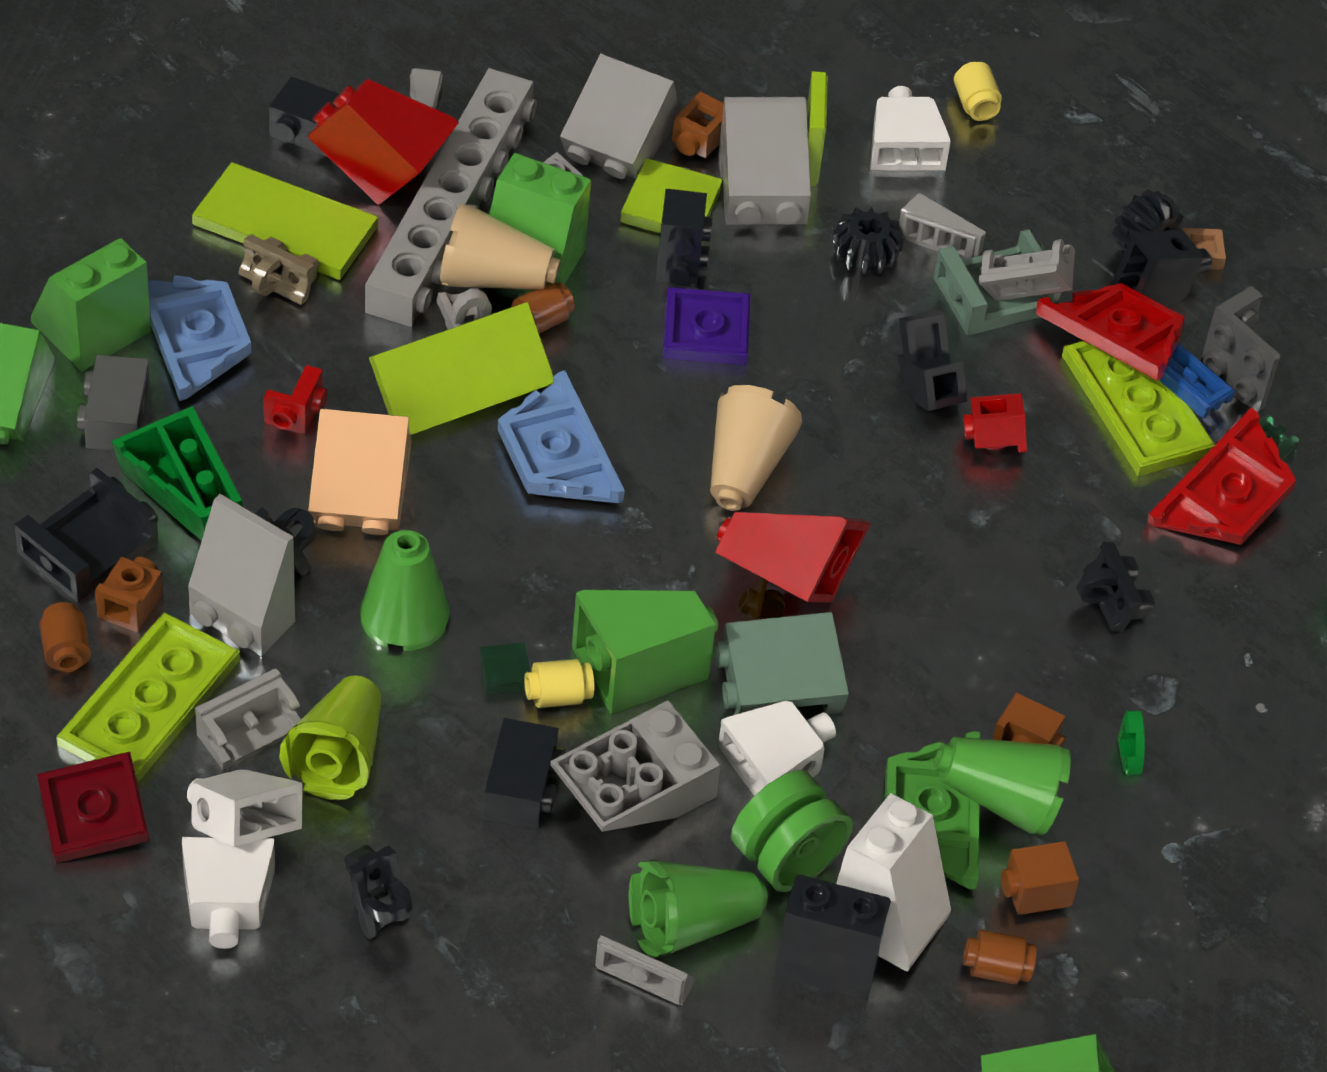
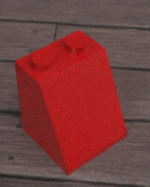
M366 79L356 89L348 85L332 103L330 101L326 103L313 117L317 125L307 137L379 205L423 170L459 122L450 115L370 79Z
M734 512L732 518L728 517L718 531L717 541L720 543L715 553L807 602L832 603L871 523L864 519L839 516Z

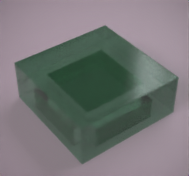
M525 642L480 647L479 658L486 694L525 690V673L531 672Z

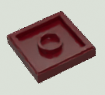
M130 752L37 774L56 864L150 841Z

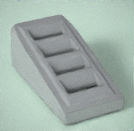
M413 68L410 74V98L440 111L443 101V74H441V71Z
M918 193L901 210L899 227L904 240L935 251L954 246L962 260L982 255L986 232L927 196ZM962 237L967 239V243L962 241Z

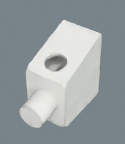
M897 86L890 90L888 97H881L877 100L872 132L870 171L946 170L951 141L934 99L930 97H912V91L908 87Z
M782 701L722 719L718 748L755 796L767 784L789 772L796 770L807 771L812 777H815L822 767L825 749L823 743L836 736V729L828 714L823 712L805 720L792 702Z
M236 770L204 779L197 778L188 787L187 799L192 805V825L194 829L227 845L236 847L302 829V782L249 770Z
M182 837L183 869L191 926L196 929H210L209 942L212 946L222 949L232 948L238 944L239 929L255 930L261 926L275 872L274 839L265 838L233 847L215 838Z

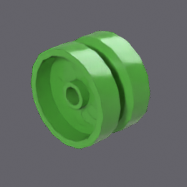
M796 770L783 774L770 782L748 802L732 827L731 840L749 862L758 863V870L776 891L788 892L792 890L797 875L815 878L835 860L851 836L853 821L835 800L826 799V793L807 771Z

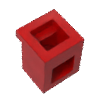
M1022 393L970 397L971 414H963L965 440L974 439L975 449L987 448L998 450L1006 446L1017 445L1018 452H1027L1026 422Z

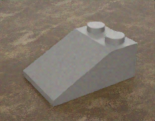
M219 494L213 501L188 585L190 614L200 624L207 627L211 626L227 635L237 646L248 648L263 656L295 623L294 537Z

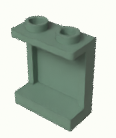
M1027 229L1020 231L1017 246L994 252V255L1005 257L1045 251L1040 242L1035 240L1031 231ZM954 246L938 249L933 278L967 336L1040 318L1036 314L1037 300L1049 297L1052 303L1058 304L1061 295L1064 293L1063 291L995 301L979 284L983 255L962 260Z
M832 612L725 623L721 640L715 641L716 663L718 668H725L727 682H723L722 686L723 701L726 709L733 710V715L782 701L792 702L796 707L822 704L824 713L828 715L843 712L849 692Z

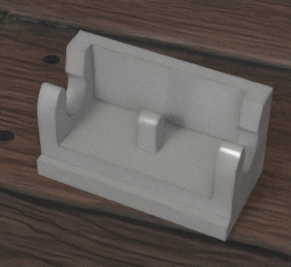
M1063 239L1054 240L1052 250L1003 257L1002 255H994L993 249L985 250L982 258L979 284L995 301L1070 291L1073 287L1075 249L1071 244L1064 245Z
M274 668L196 707L197 736L222 770H225L282 741L287 732L301 720L297 712L294 711L300 707V704L294 693L281 678L280 672Z

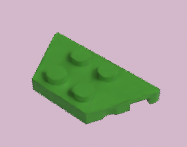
M972 731L966 733L965 737L980 739V732ZM941 741L924 746L918 752H905L888 757L885 771V799L892 793L932 814L944 876L968 889H976L979 877V804L940 781V771L934 769V763L938 749L942 744Z

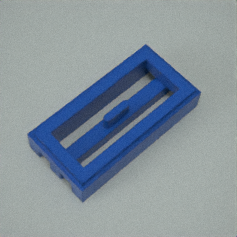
M1178 343L1171 357L1172 359H1170L1159 381L1202 418H1205L1209 415L1211 409L1213 411L1218 410L1222 402L1225 404L1231 402L1235 390Z

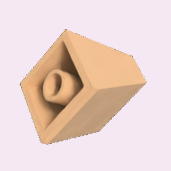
M320 409L308 512L313 516L315 522L318 523L317 526L319 528L329 531H342L344 526L362 527L364 533L372 535H386L388 530L399 531L412 442L409 417Z

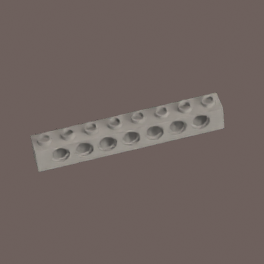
M488 68L458 121L459 124L449 136L365 284V313L413 327L420 312H427L431 304L435 285L442 284L440 282L442 260L446 244L449 245L453 231H450L456 211L461 203L472 205L479 209L482 201L487 202L489 200L495 176L497 174L500 175L507 165L510 149L518 147L525 122L530 123L535 116L537 99L533 98L534 81Z

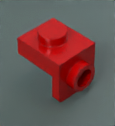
M306 365L292 395L267 390L264 395V422L281 430L306 434L315 413L320 414V409H324L326 405L328 389L323 388V369Z

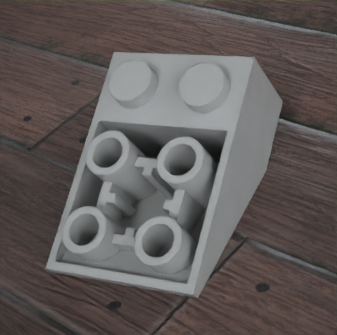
M668 700L557 757L550 764L602 832L678 818L716 798L718 792L720 764Z

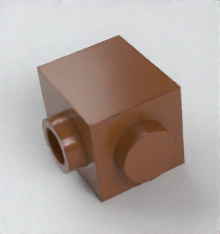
M1066 841L1012 849L1007 868L1001 872L1003 892L1007 898L1012 897L1018 915L1072 907L1079 878Z

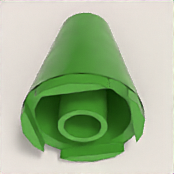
M400 530L389 535L383 544L360 604V622L366 634L379 645L388 648L389 643L403 646V651H414L430 646L443 635L450 616V605L428 541L418 532Z
M953 737L949 744L942 743L935 758L934 769L940 771L939 778L941 782L1025 832L1043 836L1053 824L1061 807L1063 798L1058 797L1057 793L1060 781L1068 783L1071 757L1070 751L1059 745Z
M649 860L642 861L637 865L642 870L640 873L632 874L629 884L628 900L632 926L641 925L646 939L638 940V943L643 951L652 957L667 956L754 921L760 917L762 910L767 905V890L764 883L758 880L754 873Z

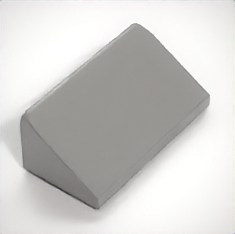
M603 935L598 939L596 968L677 1005H683L695 984L696 977Z

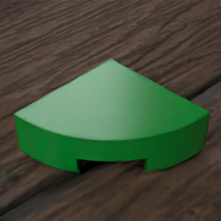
M1126 711L1125 715H1123L1117 737L1123 772L1126 775H1142L1145 755L1142 711Z

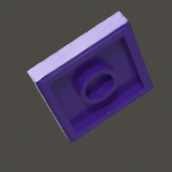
M668 287L663 359L747 365L751 294Z

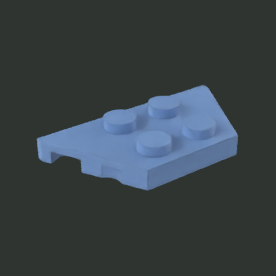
M147 272L151 327L180 401L186 400L252 354L251 340L227 282L208 279L197 281L191 277L175 275L173 282L149 280Z
M561 371L554 375L553 384L543 392L539 393L535 390L524 399L522 405L512 408L498 419V432L528 494L610 503L624 502L625 490L566 371Z

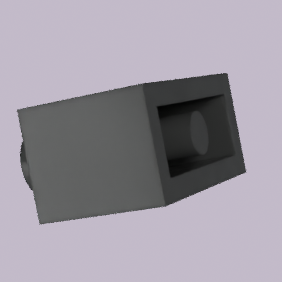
M96 355L93 372H86L84 397L88 398L87 405H79L77 417L78 430L85 431L86 449L114 451L111 443L112 440L144 426L151 388L149 359Z

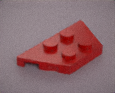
M1122 283L1104 286L1098 290L1072 292V301L1054 304L1049 297L1037 300L1036 314L1157 381L1162 378L1184 331V316Z
M1251 407L1148 514L1147 523L1153 527L1239 545L1245 542L1294 490L1296 479L1289 466L1280 459L1279 449L1273 438H1268L1259 423L1260 416L1255 409Z

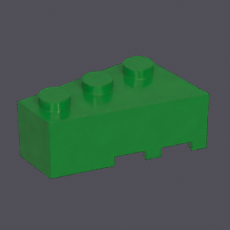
M193 406L111 441L122 473L201 541L213 501L219 494L244 507L238 491Z

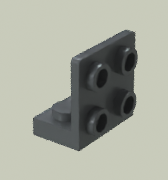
M1251 285L1215 307L1200 361L1234 389L1235 396L1241 402L1246 403L1250 408L1252 407L1259 413L1265 409L1280 361V354L1253 331L1254 326L1259 320L1258 312L1263 295Z

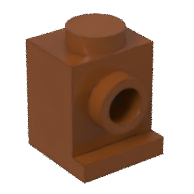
M700 91L674 118L672 142L675 143L681 153L687 156H692L696 153L706 158L719 145L723 102ZM705 113L714 117V119L710 121L704 118Z
M121 557L103 584L99 583L95 589L97 617L139 633L163 595L162 572L158 570L155 563L145 557H136L134 561Z
M1016 692L997 721L992 740L1053 744L1064 748L1067 737L1061 735L1066 716Z

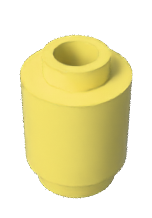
M969 62L963 65L954 76V84L964 111L977 121L993 118L1000 111L1002 96L991 67L984 62Z
M578 659L535 662L532 665V671L525 673L526 697L528 700L534 699L537 708L580 705L583 703V700L592 699L594 696V676L589 662L580 663Z

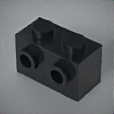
M675 189L665 190L656 282L697 287L699 270L707 271L710 246L702 245V241L710 242L713 217L705 216L707 193Z

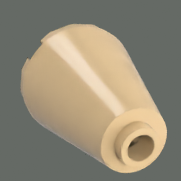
M462 203L459 205L450 231H453L449 245L446 244L440 273V282L449 287L544 290L547 282L555 283L561 259L554 258V248L472 205Z
M734 385L728 388L727 394L724 395L722 392L718 400L710 493L716 499L717 504L724 509L737 511L752 504L801 428L803 422L802 415L794 403L786 399L783 405L773 400L774 392L766 388L752 385Z

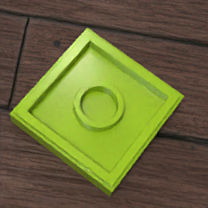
M812 71L807 102L810 186L816 187V184L819 182L826 134L828 82L826 72Z
M646 158L623 206L620 222L660 233L666 189L707 193L705 216L710 217L722 190L723 179Z

